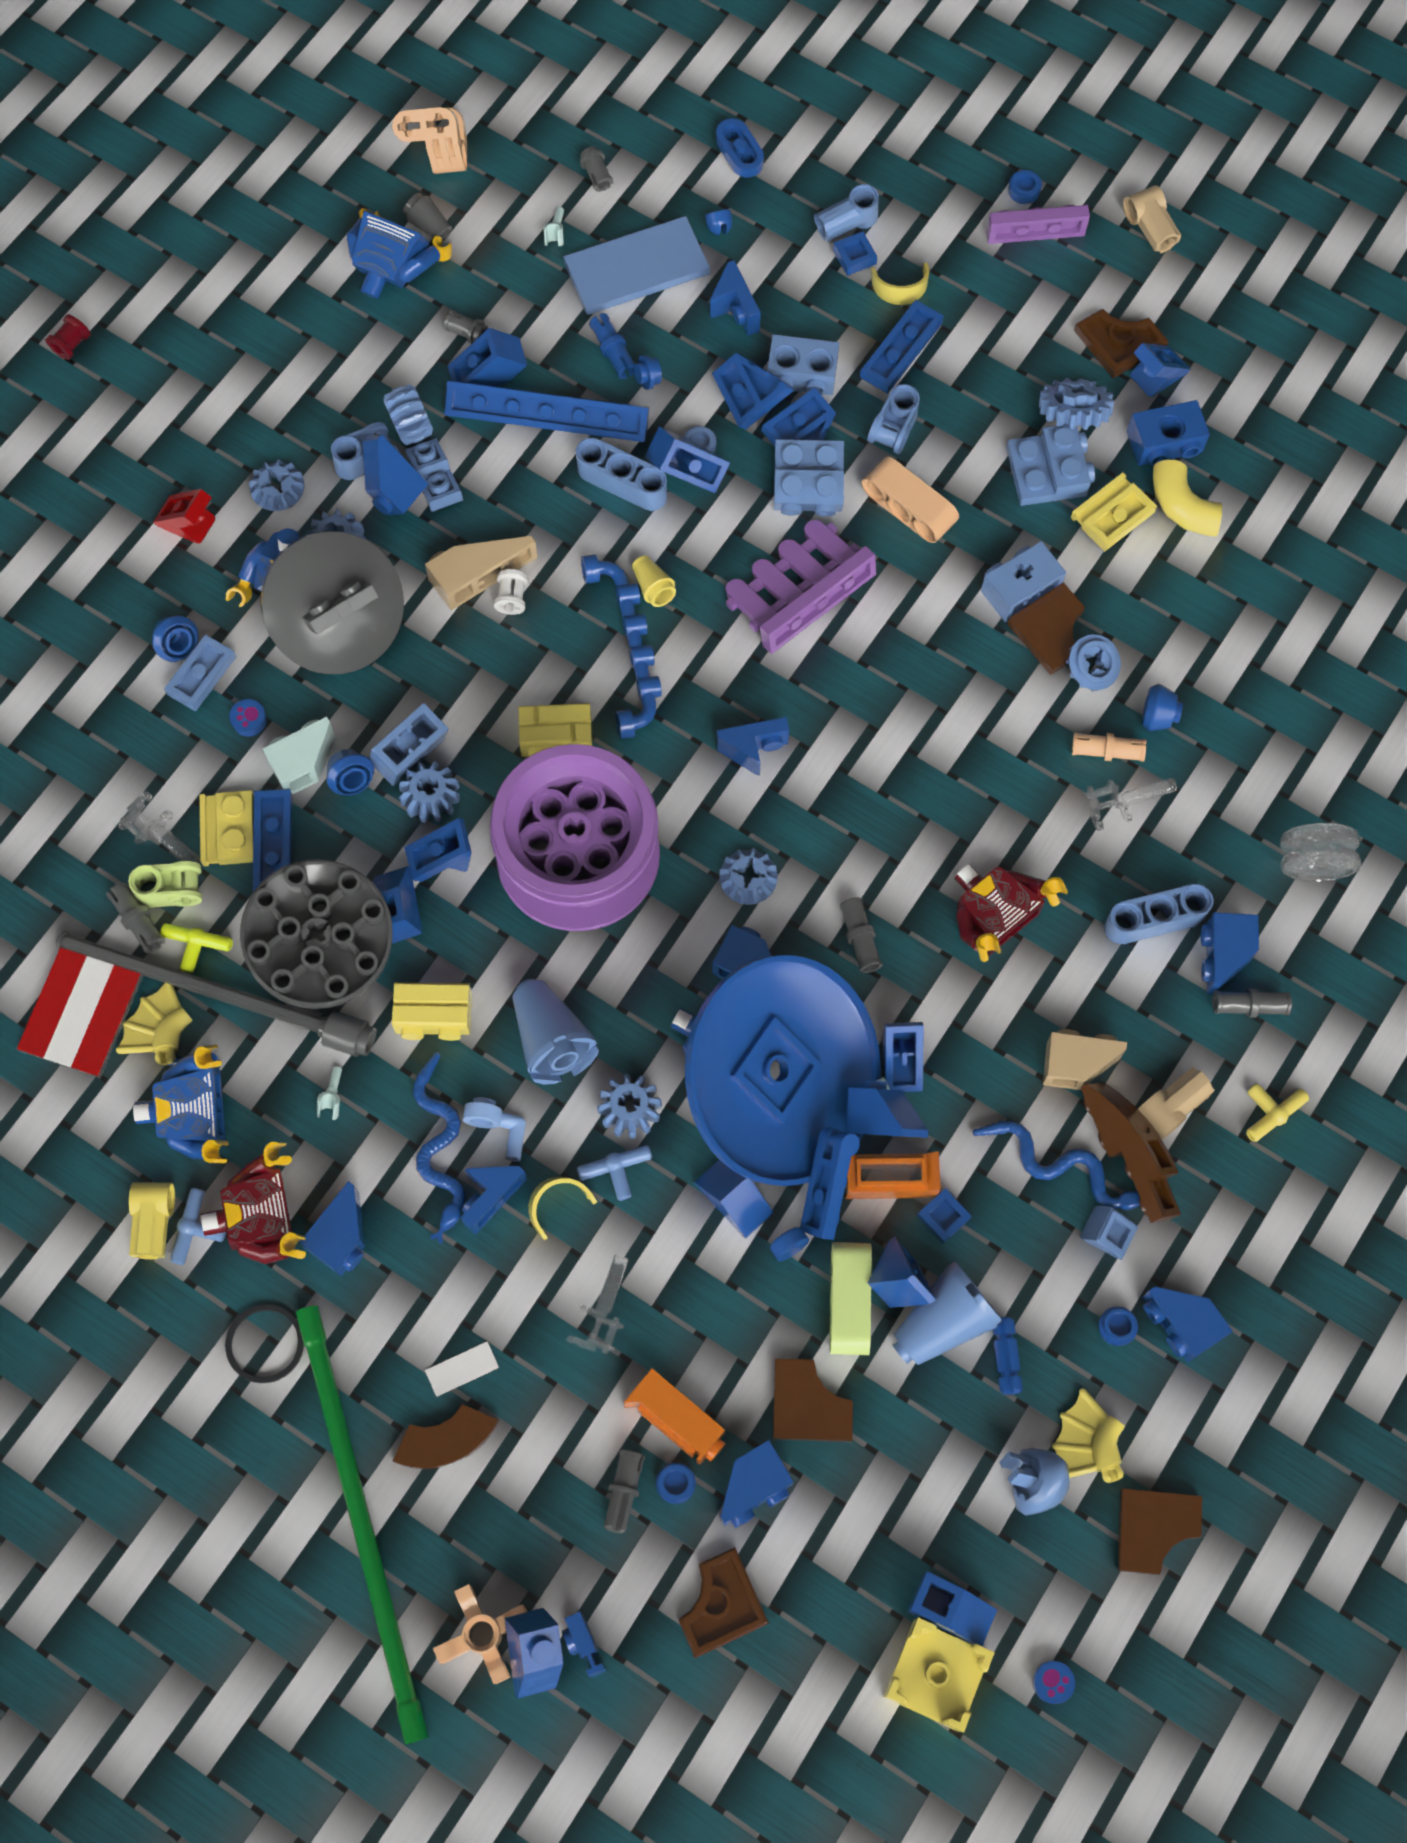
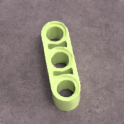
M832 1242L830 1354H870L871 1287L867 1283L871 1277L872 1269L871 1243Z

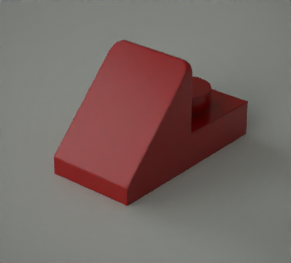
M202 489L170 495L153 523L164 530L200 544L216 519L206 508L212 497Z

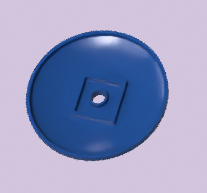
M793 955L759 958L738 967L716 985L701 1006L694 1021L686 1050L685 1084L691 1114L703 1140L717 1158L731 1170L742 1177L767 1185L791 1186L808 1183L820 1132L826 1127L846 1132L848 1087L864 1088V1081H877L881 1076L880 1053L876 1032L865 1005L847 981L829 967L815 960ZM774 1060L779 1063L780 1074L776 1080L770 1074V1066ZM864 1134L855 1135L859 1138V1141H861Z

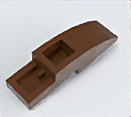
M1106 1083L1085 1084L1081 1086L1085 1097L1084 1105L1094 1119L1099 1132L1098 1139L1101 1146L1107 1151L1109 1157H1124L1125 1170L1130 1179L1134 1181L1140 1196V1207L1144 1214L1148 1216L1150 1223L1170 1220L1181 1215L1167 1181V1178L1179 1172L1169 1151L1149 1121L1129 1100Z

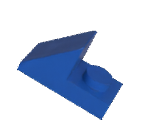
M733 260L727 263L711 296L710 317L714 318L732 311L736 324H742L747 336L760 332L761 312L737 264Z
M1142 343L1134 352L1141 362L1131 372L1130 376L1148 396L1152 397L1185 376L1191 369L1170 346Z
M787 717L716 730L717 751L756 775H760L761 765L758 750L775 751L782 748L783 745H787L789 741Z
M458 818L404 847L411 878L414 881L423 882L447 868L463 872L468 871L472 852L464 819Z
M520 1166L465 1169L469 1179L484 1191L481 1196L479 1194L473 1195L462 1208L464 1214L460 1218L464 1226L474 1235L481 1230L527 1180L525 1171Z

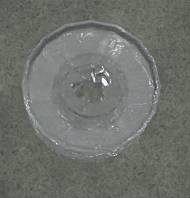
M1316 823L1302 825L1284 832L1280 838V847L1286 853L1281 860L1283 874L1303 881H1328L1348 877L1356 873L1361 867L1359 853L1355 851L1360 845L1358 831L1350 826L1341 824Z

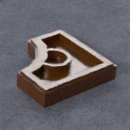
M1104 309L1076 323L1074 328L1075 333L1112 379L1141 362L1134 352L1142 343L1167 346L1169 342L1150 318L1140 321H1123L1112 317Z
M1063 582L1009 618L1008 626L1047 672L1052 675L1067 665L1066 661L1069 659L1071 652L1069 648L1075 644L1073 625L1084 613L1085 607Z
M775 1359L773 1440L852 1442L853 1401L839 1398L824 1387L817 1376L814 1360Z
M1121 1489L1118 1572L1160 1575L1163 1560L1174 1545L1185 1539L1201 1537L1202 1496Z
M735 1547L699 1564L702 1578L700 1596L691 1611L678 1619L694 1658L700 1657L769 1624Z

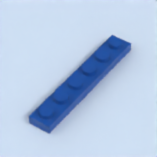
M448 380L444 415L645 442L650 407Z

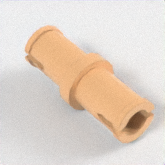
M1074 732L1072 755L1104 757V761H1112V758L1144 762L1147 740L1114 737V733L1099 736Z

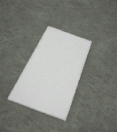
M487 1341L426 1369L425 1372L437 1397L499 1368Z

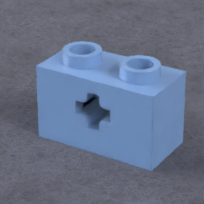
M1041 541L1033 547L1025 546L1013 556V559L1003 565L1002 563H997L990 567L984 575L981 592L1006 623L1009 618L1062 584L1066 571Z
M423 703L371 749L369 759L374 768L394 786L406 775L407 770H412L445 740L449 728Z

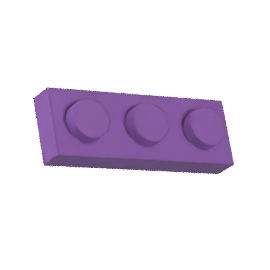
M1066 205L1057 208H1033L1021 211L1003 210L997 213H990L986 232L988 244L1085 236L1090 218L1088 205Z

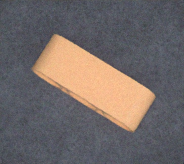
M884 457L861 481L867 495L927 542L936 543L959 519L958 511L947 499L891 457Z

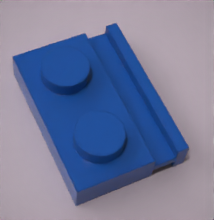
M579 1611L564 1618L568 1628L561 1632L570 1654L574 1656L579 1653L581 1659L589 1660L592 1667L586 1670L589 1677L593 1678L606 1672L605 1665L602 1663L597 1664L594 1657L600 1653L584 1615Z

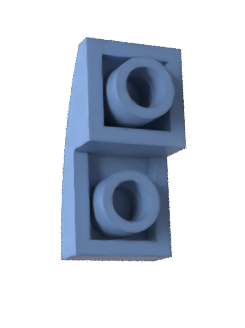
M437 438L405 449L410 465L428 483L422 493L431 512L463 501L461 490L450 470L448 460Z

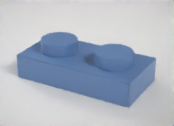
M204 635L164 688L166 694L196 712L236 659L235 652L211 637Z

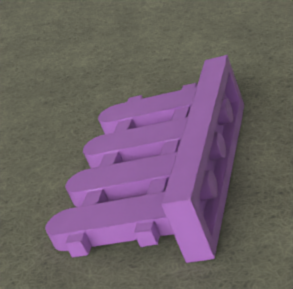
M819 520L809 521L804 527L807 541L801 545L794 540L782 541L778 547L781 559L779 562L773 565L766 559H760L752 566L754 581L747 585L740 579H733L726 585L727 607L731 611L738 608L751 620L749 622L750 628L755 633L760 630L762 645L770 654L776 652L876 575L875 554L866 546L861 550L855 543L848 546L836 535L837 527L833 523H829L826 526ZM817 548L830 562L822 566L809 553ZM789 568L804 580L798 586L783 574ZM765 588L778 601L769 606L757 594L761 589Z

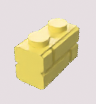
M590 703L518 707L519 743L522 757H530L537 752L560 745L581 744L593 746Z
M395 982L392 1026L395 1033L401 1034L403 1039L421 1040L424 1038V1034H438L439 1039L455 1041L461 1039V1035H470L472 991L469 983Z

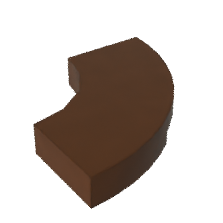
M462 1404L452 1418L440 1425L424 1428L410 1424L392 1461L414 1469H437L453 1464L477 1451L491 1436L499 1421Z

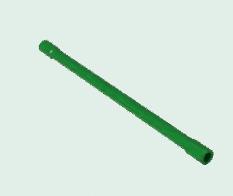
M317 1305L309 1306L296 1311V1316L314 1375L396 1699V1711L404 1743L407 1745L429 1738L409 1670L326 1346V1334L321 1314Z

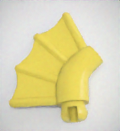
M165 983L158 992L140 998L138 1010L133 1016L123 1022L124 1036L119 1047L116 1048L118 1054L154 1052L155 1061L158 1064L170 1065L176 1060L175 1053H177L180 1034L193 1020L181 1007L173 985Z
M1081 1388L1076 1404L1068 1411L1060 1413L1062 1430L1056 1442L1052 1444V1448L1068 1464L1069 1478L1097 1471L1102 1473V1478L1107 1483L1118 1481L1123 1478L1124 1472L1120 1467L1122 1460L1117 1441L1125 1426L1114 1417L1108 1416L1087 1390Z

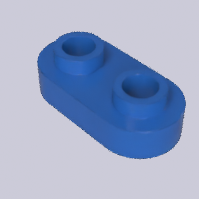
M733 118L722 121L716 129V144L737 175L741 177L756 176L763 169L764 153L744 122Z

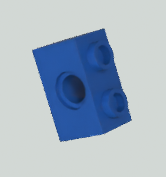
M1198 400L1132 413L1126 431L1138 466L1146 464L1155 465L1160 461L1178 457L1192 458L1203 452L1210 435ZM1164 434L1171 435L1173 438L1167 437Z

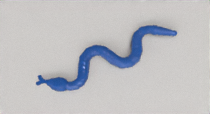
M435 1052L429 1059V1062L425 1064V1067L421 1069V1072L418 1073L414 1082L413 1096L418 1106L427 1112L441 1116L446 1122L445 1130L423 1144L416 1156V1170L422 1179L434 1186L449 1190L453 1195L452 1203L444 1208L441 1215L440 1230L438 1233L430 1236L432 1240L438 1238V1243L442 1244V1234L453 1228L461 1217V1209L465 1202V1191L463 1185L456 1178L434 1170L430 1162L434 1154L450 1145L456 1139L461 1126V1120L456 1109L446 1102L429 1097L425 1092V1085L429 1082L441 1057L438 1052Z
M998 1121L991 1125L976 1128L972 1132L974 1136L997 1135L1007 1132L1015 1134L1019 1139L1020 1159L1024 1170L1035 1179H1054L1062 1175L1074 1164L1082 1163L1089 1169L1092 1194L1098 1203L1122 1210H1131L1140 1205L1138 1191H1127L1118 1197H1111L1107 1194L1103 1165L1099 1158L1089 1150L1087 1151L1082 1148L1068 1150L1051 1164L1043 1166L1036 1161L1031 1133L1023 1124L1013 1121Z

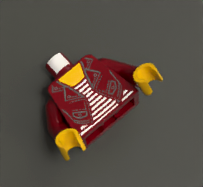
M968 864L954 878L966 891L960 897L957 905L956 920L960 939L978 952L981 961H988V956L992 955L995 951L1000 954V947L1040 914L1045 903L1044 898H1047L1052 906H1057L1060 903L1056 893H1068L1063 880L1059 877L1043 880L1012 870L1005 871L1001 867H995L985 877H982L971 864Z
M268 1143L264 1148L263 1154L243 1167L228 1181L226 1188L220 1190L223 1209L200 1214L204 1236L227 1232L232 1250H237L240 1256L262 1264L284 1260L289 1256L297 1259L305 1258L306 1252L295 1250V1246L298 1241L306 1240V1237L292 1233L280 1168L275 1169L276 1165L285 1166L291 1163V1156H278L279 1150L286 1146V1143Z

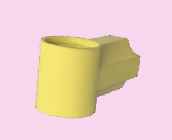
M133 1182L131 1184L129 1192V1211L131 1216H133L129 1250L131 1257L141 1259L165 1258L168 1217L173 1215L175 1207V1188L173 1183Z

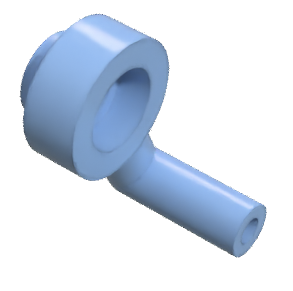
M477 1097L473 1099V1102L465 1104L464 1123L478 1128L502 1127L510 1129L505 1159L513 1162L520 1161L526 1126L525 1119L518 1115L502 1112V1109L496 1106V1102L489 1098Z

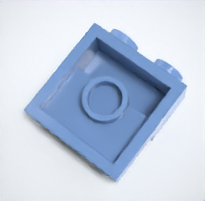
M1069 425L1043 428L1040 436L1007 441L1006 449L1020 506L1087 496L1090 484L1095 481V470L1092 462L1085 461L1084 453H1087L1088 449L1087 437L1085 432H1078L1077 426L1074 429H1070Z
M776 439L774 510H781V514L789 516L800 515L802 511H815V514L818 516H834L836 512H842L844 502V441Z

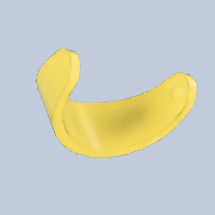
M923 263L922 280L907 286L888 284L878 277L875 267L871 268V281L874 291L882 300L890 304H911L921 298L926 291L929 278L928 263Z
M557 1176L546 1179L534 1189L528 1203V1213L531 1223L544 1241L548 1237L540 1227L536 1215L537 1204L542 1194L553 1185L571 1183L578 1186L594 1205L597 1203V1200L584 1184L568 1177Z

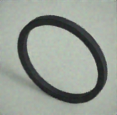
M271 1304L257 1305L242 1312L231 1324L225 1341L226 1356L231 1367L241 1377L254 1383H272L286 1377L297 1366L304 1350L298 1320L286 1309ZM261 1311H274L286 1316L294 1325L298 1337L297 1351L291 1363L281 1372L268 1377L252 1376L244 1372L236 1363L232 1352V1340L238 1326L248 1316Z

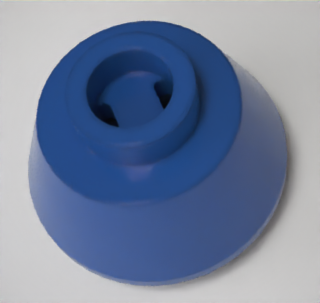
M163 617L153 627V648L156 654L165 661L179 662L185 660L198 645V629L187 617Z
M1159 683L1149 688L1142 715V726L1147 731L1170 729L1172 722L1179 723L1183 702L1177 701L1178 694Z
M343 749L331 756L327 764V784L338 795L351 796L364 791L374 776V766L371 760L352 749Z

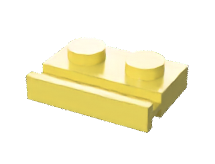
M1121 473L1072 512L1071 519L1073 521L1077 520L1082 525L1081 529L1105 552L1154 514L1157 505L1134 483L1131 484L1126 479L1124 473Z
M252 790L216 793V795L212 796L199 794L200 861L202 865L252 863L254 835V794Z

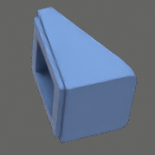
M1095 1206L1080 1238L1086 1243L1122 1260L1138 1226L1113 1207Z

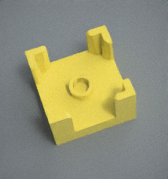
M918 1617L912 1623L883 1697L957 1732H964L971 1716L969 1709L983 1673L988 1671L995 1652L977 1644H969L937 1629L936 1625Z

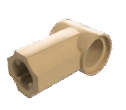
M1155 185L1125 197L1123 209L1130 224H1138L1154 251H1159L1161 254L1170 250L1180 241L1181 233L1166 211V199L1162 190Z
M1192 1067L1167 1089L1156 1092L1138 1110L1149 1121L1161 1140H1163L1187 1119L1186 1115L1208 1099L1215 1090L1207 1076L1202 1071Z

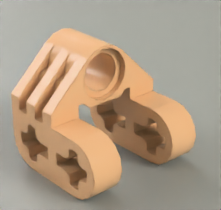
M436 107L399 112L395 116L392 128L398 139L406 142L425 141L434 174L467 170L466 128L460 111L455 108ZM449 120V126L436 127V121ZM420 122V129L408 130V124Z

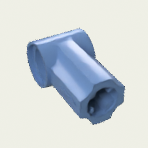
M861 184L851 190L848 198L815 214L814 222L823 240L829 242L856 227L862 229L872 227L878 220L879 194L873 186Z

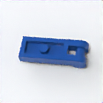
M826 1127L820 1132L800 1225L805 1233L821 1239L834 1240L840 1219L839 1213L844 1189L847 1185L851 1156L856 1154L860 1146L859 1138L855 1134L841 1132L832 1127Z

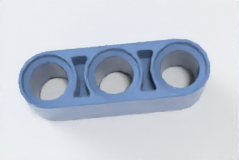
M586 438L577 445L578 474L585 481L645 510L655 511L666 504V475L656 466L596 438ZM591 458L598 459L597 461H594V462H588V461H586V460L591 459ZM627 473L625 476H617L616 474ZM648 487L658 488L654 491L646 490Z
M1191 884L1122 901L1112 908L1104 925L1105 934L1114 943L1127 944L1195 927L1203 922L1211 910L1214 902L1213 895L1205 886ZM1191 900L1196 902L1201 910H1191L1185 901ZM1151 910H1161L1165 914L1166 919L1160 920L1155 918ZM1125 918L1132 927L1122 928L1115 919Z

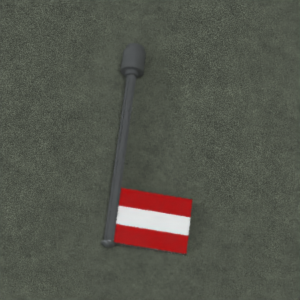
M63 931L56 939L58 954L17 1050L101 1078L143 976L316 1032L318 1037L322 1038V1046L355 1057L359 1056V1054L367 1056L370 1053L375 1042L377 1030L375 1027L369 1026V1022L338 1011H333L329 1016L325 1015L322 1018L71 936L69 931Z

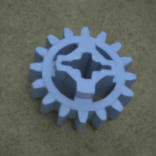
M1065 378L1062 382L1054 380L1052 386L1045 385L1044 391L1040 393V414L1046 415L1047 421L1056 420V426L1059 427L1069 425L1070 429H1074L1076 426H1081L1084 430H1088V427L1093 425L1098 428L1101 422H1109V416H1112L1114 400H1112L1113 393L1106 392L1107 387L1105 386L1096 387L1095 381L1091 382L1079 378L1076 382H1072L1069 378Z

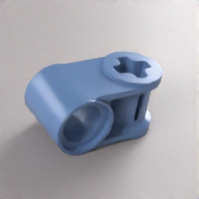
M904 384L893 388L881 412L876 416L867 438L868 442L874 443L876 441L893 448V452L898 455L901 453L918 415L920 397L914 387ZM904 404L909 406V408H899L898 405Z
M372 423L361 430L340 436L334 440L331 445V453L335 473L340 478L354 480L364 475L363 441L366 437L374 436L375 433H377L376 435L382 434L391 444L387 436L388 429L384 423ZM392 445L399 452L397 446Z

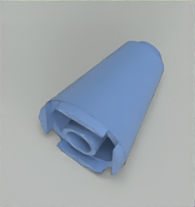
M527 979L517 986L512 999L527 1071L534 1082L543 1085L562 1082L560 1075L570 1071L573 1076L581 1073L592 1064L598 1055L599 1050L596 1046L598 1043L595 1036L545 981Z
M953 1261L930 1287L936 1300L928 1305L915 1306L894 1333L898 1341L893 1344V1347L907 1364L913 1360L917 1365H920L997 1328L1003 1320L957 1262Z

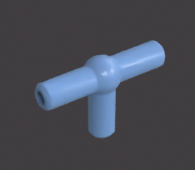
M648 1145L622 1153H610L603 1159L578 1166L577 1173L579 1179L584 1181L610 1173L617 1200L629 1199L632 1193L624 1168L650 1160L652 1158L651 1150Z
M198 1188L190 1189L183 1216L177 1223L178 1234L170 1258L171 1263L185 1264L193 1236L222 1242L225 1239L226 1232L204 1236L202 1223L197 1221L205 1195L204 1190Z

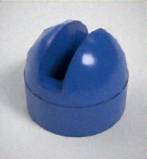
M730 209L715 211L705 215L707 227L714 235L719 236L721 230L724 235L730 231L732 227Z

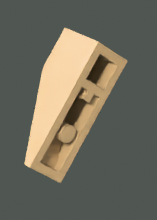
M532 536L453 546L447 551H440L434 554L429 562L425 563L428 580L452 611L496 584L499 571L506 569L518 570L538 558L536 542Z

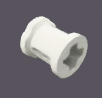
M516 569L499 571L497 574V581L500 583L499 595L494 600V608L504 614L515 615L523 613L525 610L523 592L524 587L528 584V575Z

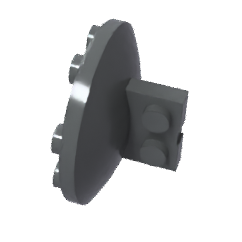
M322 531L299 538L282 550L274 559L267 571L262 586L261 612L270 638L277 648L291 661L303 668L318 673L344 674L371 664L389 648L402 622L404 596L402 585L394 566L375 545L350 533Z
M313 859L299 861L286 865L269 875L250 896L240 925L242 953L256 981L279 1000L303 1008L321 1009L347 1003L364 993L384 970L392 947L393 930L391 916L380 891L366 876L356 869L330 860Z

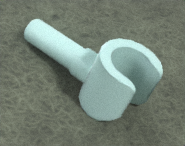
M557 207L552 223H547L543 226L545 246H548V243L551 241H558V246L564 244L563 225L561 224L564 214L562 207Z
M333 1067L326 1092H322L317 1098V1117H320L321 1110L325 1108L333 1110L332 1120H336L339 1116L340 1097L337 1095V1088L342 1073L340 1067Z

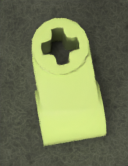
M179 861L171 864L141 865L135 868L129 875L128 882L132 893L139 904L147 908L165 906L189 907L202 902V894L198 892V875L201 874V865L199 863ZM146 882H156L152 890L140 891L142 885Z

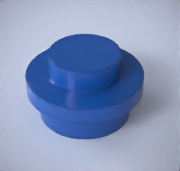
M648 355L640 356L638 363L634 366L635 379L638 384H642L645 390L653 389L654 385L660 384L662 379L658 359L656 357L650 358Z
M1111 1307L1101 1315L1098 1329L1101 1337L1108 1344L1124 1346L1135 1338L1138 1331V1323L1133 1313L1128 1309Z

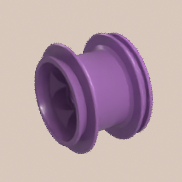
M567 744L547 748L528 757L513 769L497 793L490 819V837L496 856L497 869L509 898L527 916L543 925L559 930L588 931L619 921L631 913L647 896L659 867L658 815L650 790L637 771L625 760L607 750L590 745ZM579 807H586V808H592V809H591V810H583V809H581V808H579ZM557 811H561V812H560L557 816H555V817H551V818H550V817H547V816H549V815H551V814H553V813H555V812H557ZM610 826L621 829V832L614 836L603 833ZM572 830L575 832H578L580 830L584 831V833L579 837L576 834H572L570 836L566 835V833ZM537 841L548 843V846L543 850L531 848V845ZM597 859H605L609 862V865L603 869H596L591 866ZM562 866H568L573 869L572 873L567 876H558L555 874V871Z

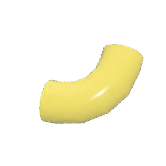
M1163 460L1153 466L1155 499L1166 516L1185 530L1216 537L1221 524L1222 503L1201 499L1192 492L1187 481V466L1181 461Z

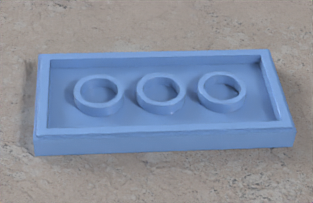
M686 216L563 256L564 265L586 315L710 275V267Z

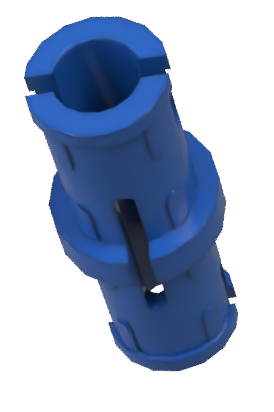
M606 313L599 314L602 320L601 324L597 316L593 317L589 322V326L601 344L600 349L603 356L609 358L619 379L627 378L625 369H627L630 377L634 375L635 363L625 348L626 341L622 335L617 334L609 316Z

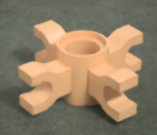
M470 1584L454 1591L467 1622L463 1627L462 1635L433 1648L439 1664L443 1665L471 1650L482 1655L493 1684H498L511 1678L498 1646L502 1641V1635L506 1633L505 1618L527 1612L525 1605H519L496 1618H492L483 1614L476 1594ZM487 1622L493 1629V1638L488 1645L479 1647L473 1642L472 1631L477 1624Z

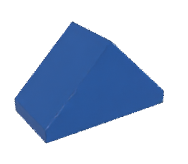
M923 1022L885 1023L881 1037L883 1072L890 1090H902L903 1092L923 1091Z
M720 1160L694 1182L698 1189L745 1239L774 1213L752 1180L737 1174Z
M894 1236L888 1241L867 1284L890 1308L931 1304L936 1298L918 1261Z

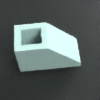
M325 717L321 720L307 722L302 726L301 730L289 736L275 738L269 743V746L262 749L283 790L290 789L293 795L320 781L335 735L330 721Z

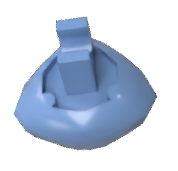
M1036 1448L1022 1449L1020 1454L1008 1452L999 1462L1002 1468L1012 1471V1474L1007 1479L1010 1484H1013L1016 1509L1026 1516L1054 1508L1062 1502L1069 1491L1068 1464L1054 1452Z

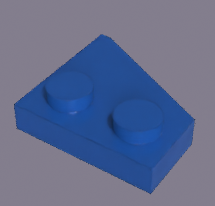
M735 353L712 373L738 427L745 430L794 391L791 385L738 353Z
M814 387L766 422L761 431L774 446L776 439L823 441L836 412Z

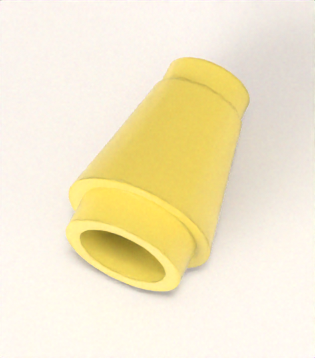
M647 555L641 556L633 562L632 569L645 601L651 603L654 607L668 604L676 594L674 580Z

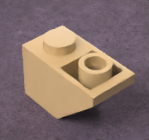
M1069 1029L1058 1030L1057 1033L1052 1032L1046 1044L1043 1085L1081 1090V1086L1089 1084L1121 1059L1127 1049V1042L1117 1041L1115 1036L1099 1034L1094 1038L1080 1036L1079 1032Z

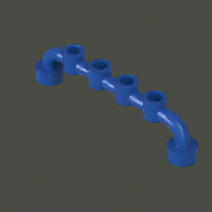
M596 554L581 556V568L585 584L600 582V575L602 574L610 576L615 583L616 599L623 618V630L630 649V661L636 675L638 696L642 702V711L639 714L633 716L631 709L615 712V720L619 738L635 737V730L647 726L653 720L656 713L655 698L662 696L659 676L650 677L648 666H654L655 664L652 645L643 646L641 635H647L646 617L644 614L636 615L634 605L640 604L639 587L637 583L629 584L624 570L619 565L610 561H598Z

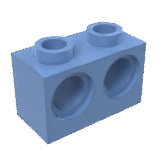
M773 334L767 371L791 385L794 391L809 392L815 387L821 395L833 396L840 342Z

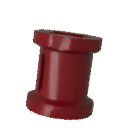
M67 314L63 318V325L54 335H48L45 341L58 356L70 360L75 347L82 339L87 340L91 334L79 319Z

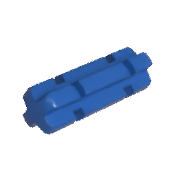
M1001 1317L1003 1322L992 1330L993 1335L997 1336V1340L994 1341L997 1371L1002 1376L998 1378L1000 1392L1004 1395H1015L1023 1390L1022 1379L1017 1374L1020 1371L1017 1339L1013 1338V1334H1016L1015 1324L1012 1318Z

